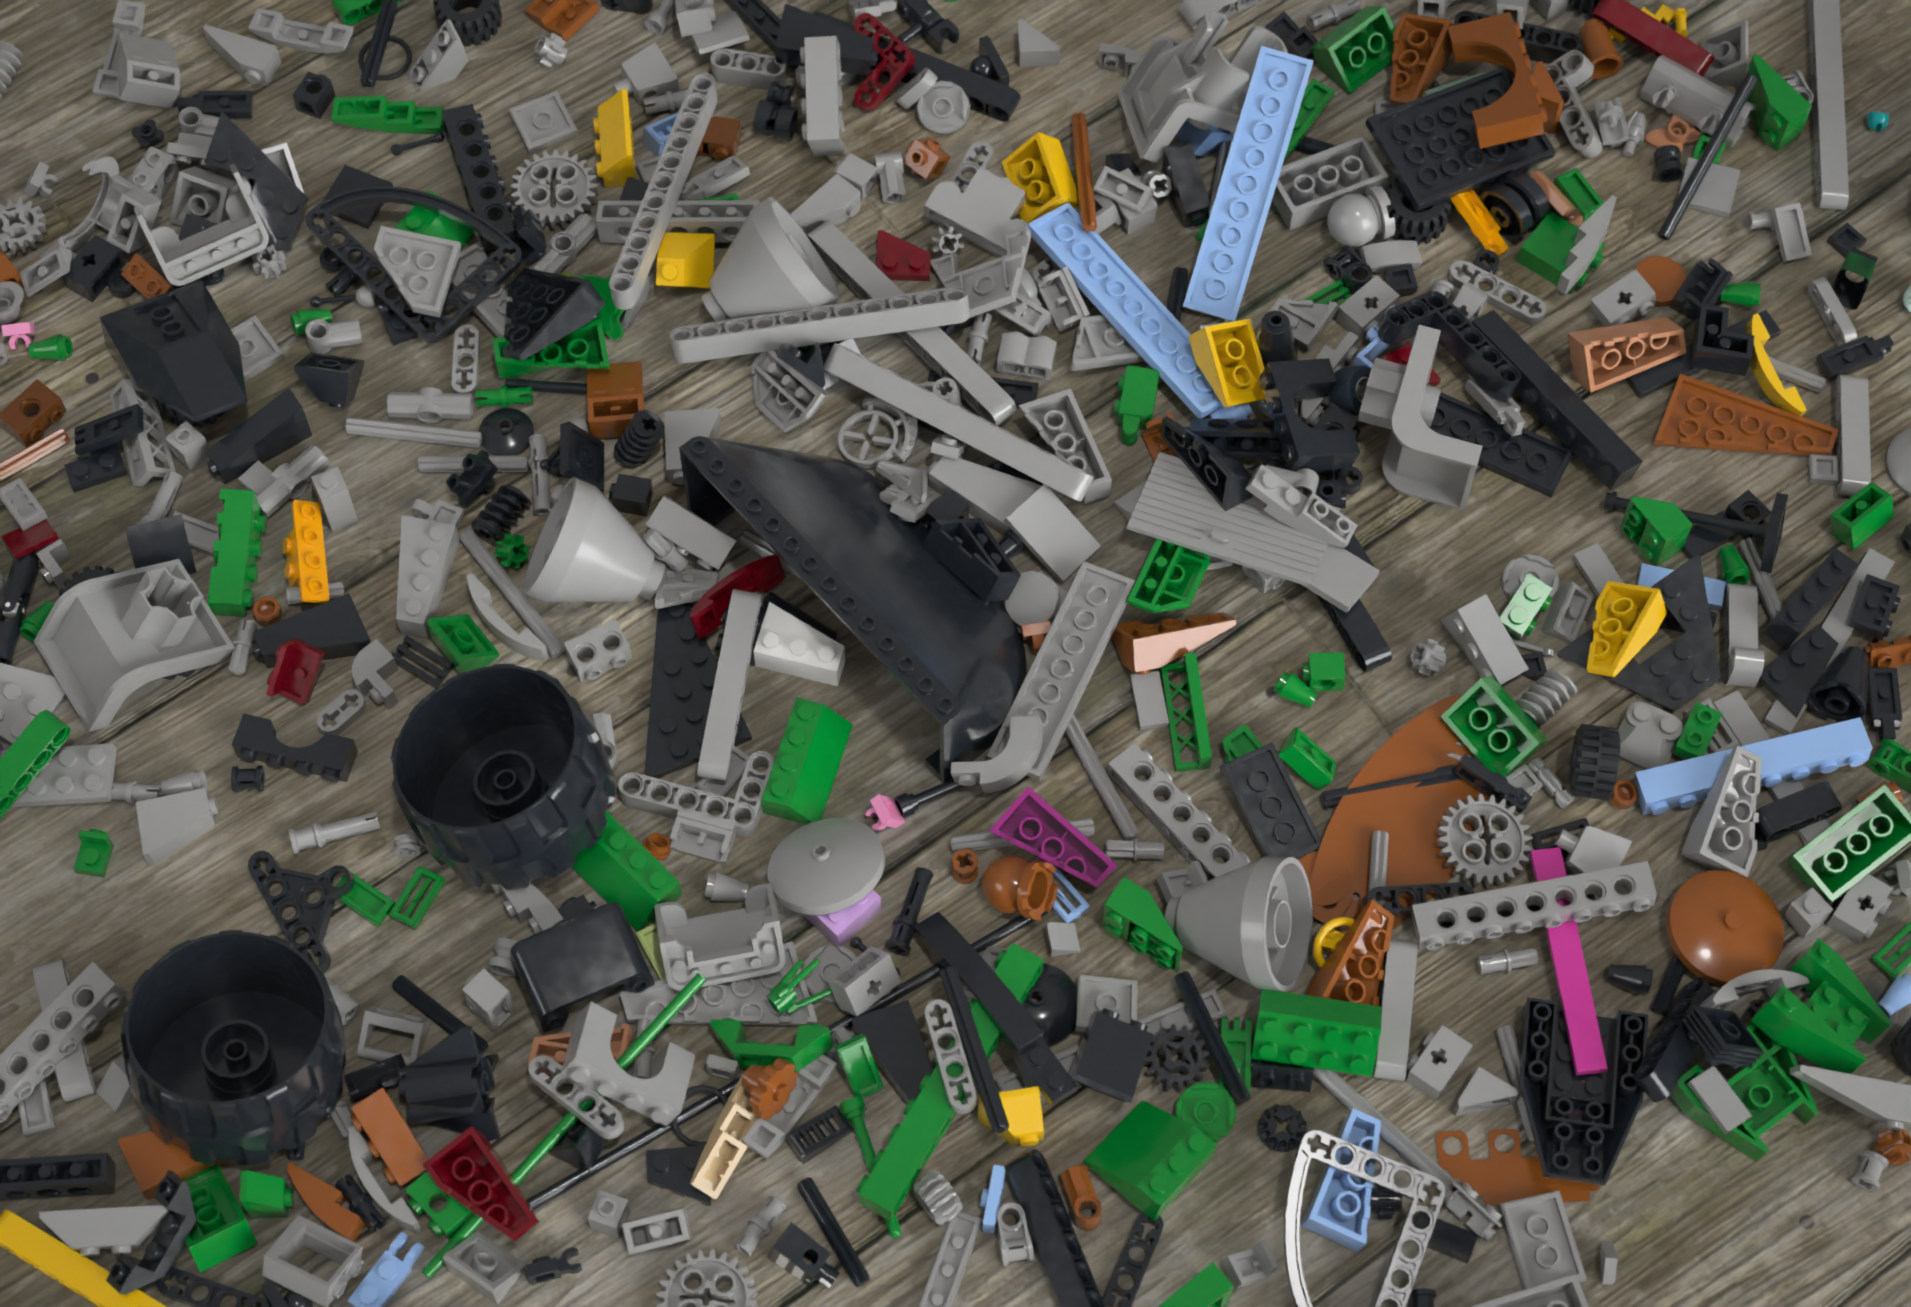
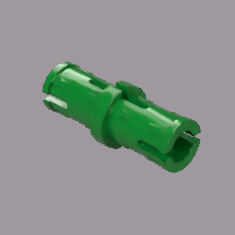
M501 386L500 389H477L476 398L487 397V399H478L476 404L477 407L501 405L502 408L509 407V404H533V396H522V394L533 393L532 386L517 388Z

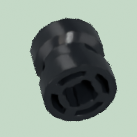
M1666 145L1654 151V161L1658 165L1656 169L1658 180L1673 182L1684 175L1683 165L1679 162L1681 160L1679 147Z

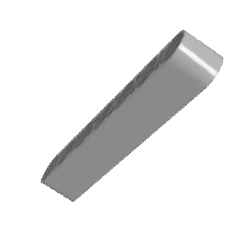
M737 589L732 591L697 776L727 781L760 613L761 593Z

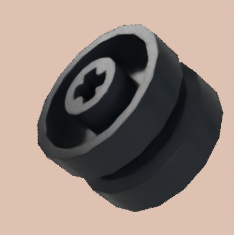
M1520 170L1508 172L1498 180L1497 184L1492 185L1482 193L1480 198L1501 228L1498 232L1512 240H1518L1532 229V226L1542 221L1550 210L1549 202L1543 189L1532 177Z

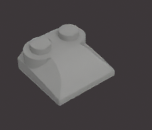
M1631 702L1618 729L1620 734L1619 759L1643 770L1667 765L1684 729V725L1676 716L1648 703Z

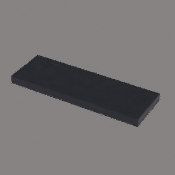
M1442 392L1439 396L1431 427L1428 426L1438 434L1483 446L1478 466L1551 498L1574 454L1568 447L1524 428L1522 429V434L1511 436L1504 430L1503 424H1498L1488 412Z

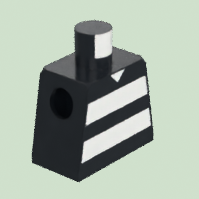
M792 1222L775 1243L768 1256V1259L806 1285H809L816 1278L830 1288L840 1272L826 1263L830 1252ZM804 1258L812 1260L813 1265L805 1263Z

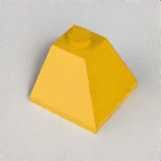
M665 232L657 254L656 285L659 287L710 288L709 280L714 273L715 234Z
M1039 1086L999 1092L1010 1126L1009 1129L997 1134L1012 1145L1020 1144L1022 1147L1034 1146L1039 1141H1043L1044 1126ZM978 1095V1121L991 1129L981 1096Z

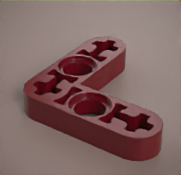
M863 13L856 18L854 29L856 32L874 39V50H878V53L884 58L854 94L856 105L862 110L870 112L883 102L915 64V55L877 18L869 13ZM865 22L869 23L876 30L874 35L863 26ZM884 36H889V46L880 49V39ZM895 50L904 55L906 58L904 63L893 54ZM884 72H889L891 76L889 82L885 85H880V75ZM874 84L880 91L876 92L871 86ZM865 94L871 98L869 103L863 98Z

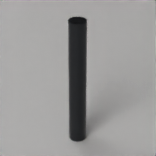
M505 379V386L508 388L532 386L533 391L587 395V384Z

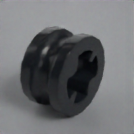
M1482 250L1477 253L1474 265L1494 275L1498 269L1499 257L1491 250ZM1486 260L1490 266L1486 267L1482 261Z

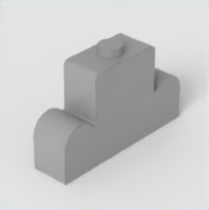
M984 168L977 170L963 193L960 192L958 185L954 182L943 181L935 187L924 204V217L945 228L949 224L952 225L954 233L960 231L963 234L961 237L999 257L1007 255L1005 233L1028 225L1026 221L1016 219L1024 206L1025 191L1013 185L1007 177L997 176Z

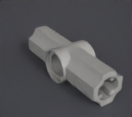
M586 213L584 215L580 214L564 232L556 233L552 237L549 248L529 269L558 274L564 267L574 264L577 260V253L598 232L596 222Z
M432 387L423 388L420 390V393L390 392L387 398V413L389 417L418 418L421 422L429 424L438 423L442 418L471 419L474 412L472 394L443 393L440 389Z
M311 445L291 464H281L273 472L271 481L255 494L262 513L267 518L290 498L297 499L302 496L308 488L311 477L317 475L330 464L328 458L317 446Z

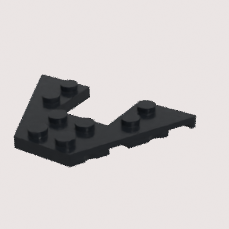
M221 112L204 161L205 165L232 173L229 166L235 164L241 177L255 181L250 197L268 233L269 241L267 246L271 247V245H274L276 251L291 250L309 200L308 197L225 113ZM186 214L178 238L181 241L215 226L217 223Z
M1699 554L1651 586V588L1660 589L1667 611L1684 634L1641 664H1638L1633 657L1615 677L1600 675L1604 679L1635 692L1640 697L1653 701L1673 713L1721 679ZM1591 628L1558 651L1557 655L1587 670L1590 643L1593 641V629Z

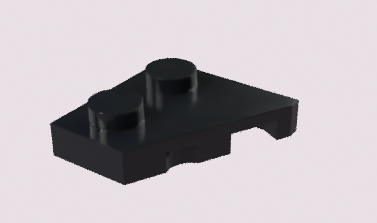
M705 1145L646 1150L648 1183L662 1189H670L673 1193L682 1197L688 1196L701 1201L703 1205L712 1206L711 1197L690 1184Z

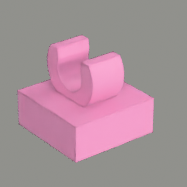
M34 322L1 325L3 336H11L9 340L11 349H17L16 341L19 338H23L26 348H29L32 339L27 334L36 333Z
M878 794L870 800L873 808L867 810L865 813L866 817L874 818L876 815L879 817L878 822L872 826L873 830L882 831L887 826L898 828L905 823L893 798Z

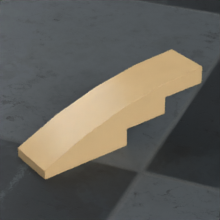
M743 1074L727 1100L709 1136L690 1181L692 1186L715 1200L748 1147L742 1143V1139L758 1119L752 1113L753 1107L749 1105L751 1094L742 1085Z

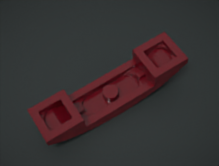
M773 554L739 568L715 584L700 598L689 615L697 638H704L722 625L720 617L724 615L725 609L729 608L733 589L749 592L760 590L766 593L786 579L778 555Z

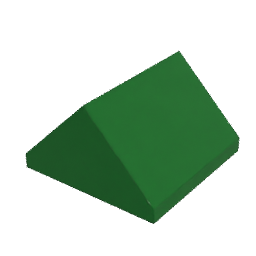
M468 614L429 618L426 622L432 641L446 659L453 664L458 674L483 668L496 660L500 655Z

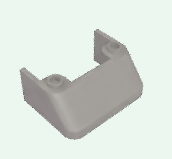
M235 164L229 167L240 191L231 194L226 200L225 208L230 219L180 241L176 232L168 226H159L150 230L139 206L134 208L136 217L167 280L171 284L176 286L188 284L262 251L267 246L269 241L268 233Z

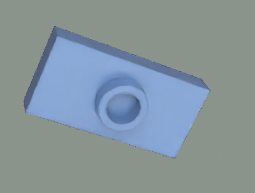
M993 1165L989 1189L983 1188L980 1207H985L983 1233H995L997 1213L1000 1207L1005 1180L1004 1166Z

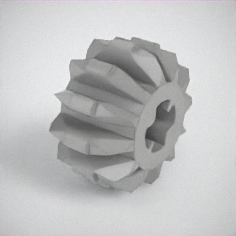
M933 1170L928 1174L926 1173L913 1185L916 1199L930 1218L937 1224L942 1225L947 1221L949 1222L962 1210L960 1198L950 1183L939 1172Z

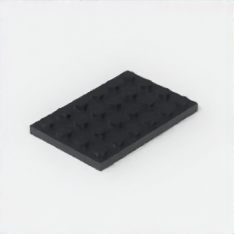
M1505 66L1367 118L1365 124L1416 211L1500 179L1511 170H1523L1554 157L1556 151L1545 133L1480 149L1475 133L1472 111L1494 103L1510 89L1514 81Z

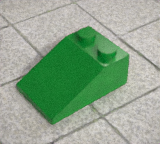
M1756 53L1752 56L1746 74L1754 75L1758 81L1747 101L1756 106V109L1750 112L1759 136L1762 137V140L1778 152L1800 137L1812 105Z
M218 1163L184 1179L189 1186L196 1222L185 1242L200 1273L258 1244Z

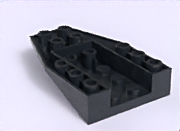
M203 280L99 317L106 344L135 385L194 422L207 419L248 402L240 345Z
M1527 997L1522 1009L1520 1089L1543 1177L1605 1186L1643 1101L1644 1091L1636 1083L1633 1076L1646 1054L1649 1014L1618 1010L1615 1018L1596 1016L1608 1069L1604 1073L1576 1076L1563 1011L1557 1010L1558 1002Z

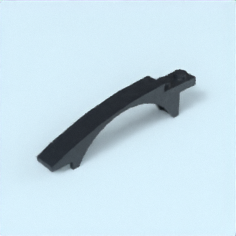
M939 912L916 924L913 929L929 949L932 961L944 967H955L960 980L986 1010L1006 1042L1021 1073L1025 1087L1039 1086V1092L1041 1091L1051 1107L1076 1092L1078 1086L1043 1040V1032L1003 981L954 926Z

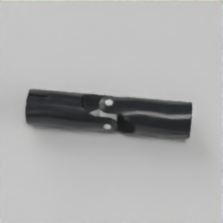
M24 555L18 559L13 557L4 589V599L0 605V663L7 665L12 663L20 634L19 628L22 626L21 621L25 615V607L28 603L39 561L29 555ZM5 617H8L11 620L5 622Z

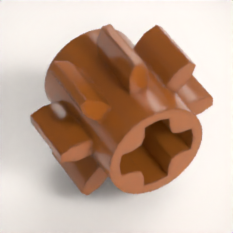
M1886 1128L1878 1133L1880 1139L1874 1145L1876 1153L1884 1156L1892 1165L1896 1163L1900 1166L1911 1160L1909 1156L1911 1153V1137L1905 1130Z

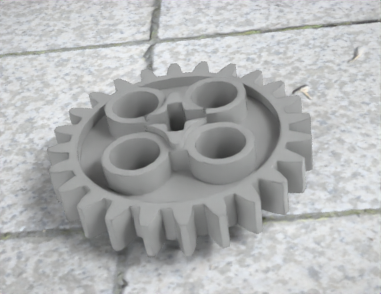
M557 149L554 150L552 156H549L546 150L543 152L542 158L533 154L534 161L530 162L525 159V168L517 167L518 175L512 176L513 184L510 187L515 208L520 204L526 211L531 209L539 218L542 228L546 223H550L552 229L555 228L556 223H560L565 228L566 221L569 220L572 223L576 216L584 215V210L591 212V203L597 202L598 186L593 168L587 166V160L585 159L579 162L578 154L569 158L567 150L562 156H559ZM557 170V185L555 187L556 207L552 208V194L554 190L553 171Z
M1479 794L1475 802L1471 795H1468L1465 799V804L1461 800H1457L1454 805L1455 808L1449 807L1446 811L1447 816H1443L1440 820L1443 826H1440L1436 833L1443 837L1437 840L1436 845L1444 848L1440 851L1439 856H1448L1449 859L1444 866L1454 865L1455 870L1452 875L1456 876L1460 872L1463 873L1464 883L1469 878H1473L1474 887H1477L1481 880H1483L1486 888H1489L1494 880L1499 887L1503 884L1504 878L1511 882L1515 877L1514 873L1519 875L1523 870L1521 865L1525 866L1529 861V858L1525 855H1529L1532 848L1526 844H1529L1533 837L1524 835V833L1528 831L1530 826L1520 824L1524 817L1523 814L1514 816L1513 813L1516 806H1512L1509 809L1505 808V799L1497 804L1495 803L1494 795H1491L1489 800L1485 801L1483 795ZM1480 817L1484 818V826ZM1462 823H1469L1474 828V831L1466 830ZM1491 823L1500 824L1503 831H1497L1492 827ZM1494 850L1502 851L1506 859L1497 857ZM1465 851L1474 852L1477 855V859L1469 858ZM1485 855H1486L1487 863H1488L1489 865H1486L1485 862H1484V857H1485Z
M714 1249L711 1250L709 1257L705 1258L702 1250H699L698 1259L695 1260L687 1253V1263L684 1265L676 1260L677 1271L674 1272L667 1269L666 1274L670 1280H660L659 1282L660 1287L666 1291L656 1293L657 1299L663 1301V1303L658 1304L656 1307H758L756 1301L750 1300L758 1296L757 1289L749 1288L754 1284V1278H744L748 1273V1268L745 1266L737 1270L739 1265L738 1258L728 1263L727 1253L724 1252L720 1259H718ZM692 1278L702 1281L700 1287L694 1290L688 1289L685 1286ZM723 1281L733 1284L731 1290L725 1293L719 1292L716 1288ZM686 1296L690 1299H685L684 1301H681L680 1297ZM706 1296H711L712 1300L709 1301L708 1306H704L702 1301H705ZM734 1301L735 1304H734V1305H728L727 1303H724V1302Z

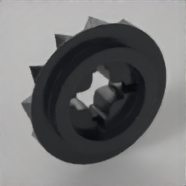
M1276 1104L1266 1109L1260 1117L1258 1133L1262 1142L1270 1149L1278 1152H1289L1298 1148L1301 1138L1307 1133V1121L1304 1120L1301 1111L1292 1108L1290 1104ZM1291 1120L1288 1126L1290 1134L1285 1131L1275 1134L1278 1126L1276 1121L1285 1123Z

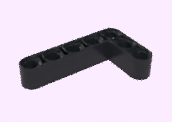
M1429 291L1387 311L1377 332L1378 337L1384 343L1395 345L1416 336L1419 325L1441 330L1438 342L1490 396L1499 401H1507L1511 398L1521 378L1519 370L1445 295L1437 291Z

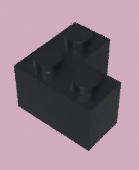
M1701 304L1695 320L1690 367L1745 376L1752 360L1754 335L1727 331L1729 308Z

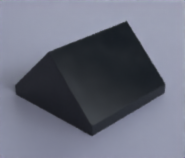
M604 1097L606 1101L613 1105L610 1099ZM594 1102L586 1110V1112L591 1111L595 1107L596 1102ZM601 1112L599 1116L603 1119L605 1127L607 1125H611L613 1127L615 1125V1121H608L603 1117V1114ZM578 1119L548 1153L589 1171L608 1139L601 1137Z

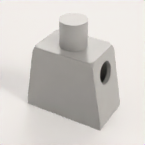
M656 43L649 45L623 62L621 65L623 80L612 84L615 94L621 89H627L628 95L632 93L639 105H644L643 99L665 95L666 91H671V93L680 91L678 77Z
M1585 826L1581 829L1578 836L1563 829L1555 841V845L1569 852L1564 861V867L1573 875L1619 867L1632 844V841L1592 826Z

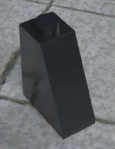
M1187 140L1164 147L1162 173L1171 179L1172 189L1169 196L1184 228L1200 226L1210 216V201L1191 143Z

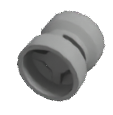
M508 938L496 939L493 947L495 956L489 959L487 965L491 972L504 977L516 976L517 970L510 950L517 941Z

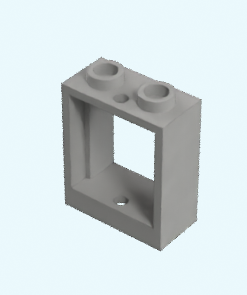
M298 1215L264 1255L262 1276L324 1307H328L334 1298L341 1297L351 1277L356 1278L363 1267V1260H361L363 1246ZM302 1246H305L342 1265L331 1279L326 1282L288 1262Z

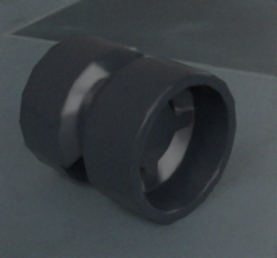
M760 100L754 116L753 132L764 136H770L773 133L777 139L791 141L797 127L798 108L784 104L779 108L775 102Z

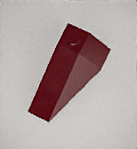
M469 1127L423 1163L438 1188L513 1241H516L539 1223L538 1218L500 1156L486 1136L475 1127Z

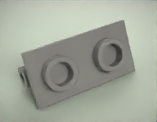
M1454 1182L1453 1185L1458 1189L1455 1192L1448 1190L1445 1193L1444 1205L1452 1210L1460 1219L1470 1211L1473 1215L1466 1224L1481 1239L1484 1237L1489 1241L1496 1233L1493 1227L1496 1224L1499 1227L1504 1226L1499 1221L1502 1215L1489 1203L1485 1207L1475 1199L1479 1194L1466 1182L1462 1186Z

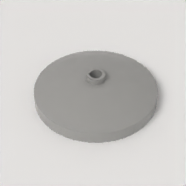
M847 818L822 819L800 827L789 834L777 846L768 864V881L772 883L774 896L786 908L807 915L830 914L854 905L874 889L884 871L885 854L877 834L864 823Z

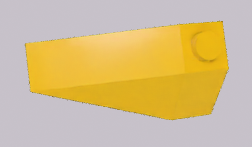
M1613 581L1606 583L1596 601L1595 609L1597 613L1596 620L1593 621L1592 629L1594 634L1589 649L1588 673L1615 677L1656 634L1667 614L1660 589Z

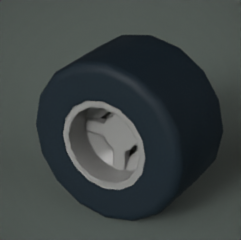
M1348 366L1337 370L1334 373L1337 382L1329 393L1331 402L1354 415H1359L1371 368L1367 366Z

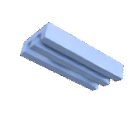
M1052 864L1056 868V872L1052 873L1053 877L1079 905L1078 908H1075L1058 888L1056 897L1070 914H1067L1056 900L1052 910L1063 923H1072V920H1077L1083 912L1089 911L1090 905L1059 869Z

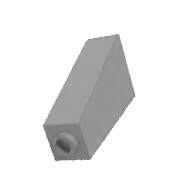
M943 456L940 461L936 460L933 462L928 470L930 488L941 495L948 489L969 504V514L975 518H981L984 524L1002 536L1005 531H1012L1004 520L1041 487L1039 484L960 458L956 460Z

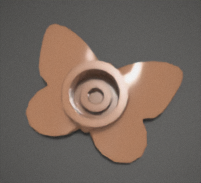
M1673 114L1669 125L1665 129L1650 131L1645 135L1644 142L1655 149L1666 145H1674L1679 147L1682 153L1683 145L1696 143L1699 140L1700 133L1696 129L1689 127V122Z

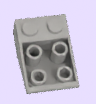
M118 32L119 100L171 109L180 92L179 67L171 43Z

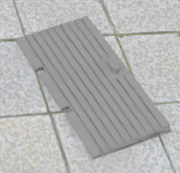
M1159 452L1127 525L1128 530L1308 587L1312 585L1328 544L1287 526L1265 512L1263 508L1266 503L1255 495L1243 503L1224 511L1180 458ZM1332 506L1333 508H1335V509L1338 510L1339 512L1341 511V508Z

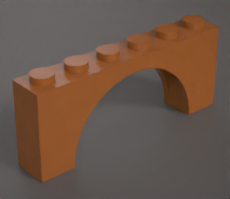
M1503 13L1449 26L1448 33L1455 63L1479 61L1492 63L1500 67L1505 66L1506 70L1515 78L1510 89L1500 99L1484 108L1472 111L1475 133L1480 149L1544 134L1543 123L1547 122L1545 107H1539L1542 104L1539 88L1534 89L1537 85L1534 72H1528L1531 70L1529 55H1523L1526 54L1524 39H1518V37H1521L1518 21L1513 22L1511 13Z

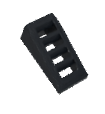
M837 1105L794 1128L785 1136L787 1143L804 1165L854 1131L847 1119L843 1117ZM833 1116L842 1127L838 1131L829 1121ZM824 1123L831 1135L826 1136L819 1126ZM814 1130L821 1140L816 1142L810 1132ZM805 1137L811 1146L806 1148L800 1139Z

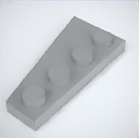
M481 241L460 252L450 283L452 289H455L487 259ZM488 269L483 273V279L486 281H493L497 277L494 269ZM503 283L473 309L477 316L498 338L504 337L505 324L510 323L511 325V318L508 319L506 316V302H512V298L506 293ZM468 287L464 290L463 297L473 299L477 296L478 290L474 287Z

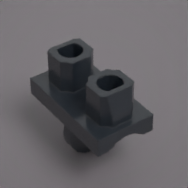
M482 449L477 455L468 453L463 459L462 466L465 470L462 474H451L446 480L450 491L457 494L461 503L467 506L482 489L492 491L495 487V483L491 478L495 475L498 468L491 462L488 452Z

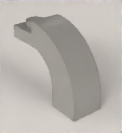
M1010 716L1009 741L1005 749L998 756L987 761L951 762V775L955 783L963 786L976 785V782H980L983 792L991 793L1006 789L1020 781L1032 769L1041 751L1043 724L1040 716Z

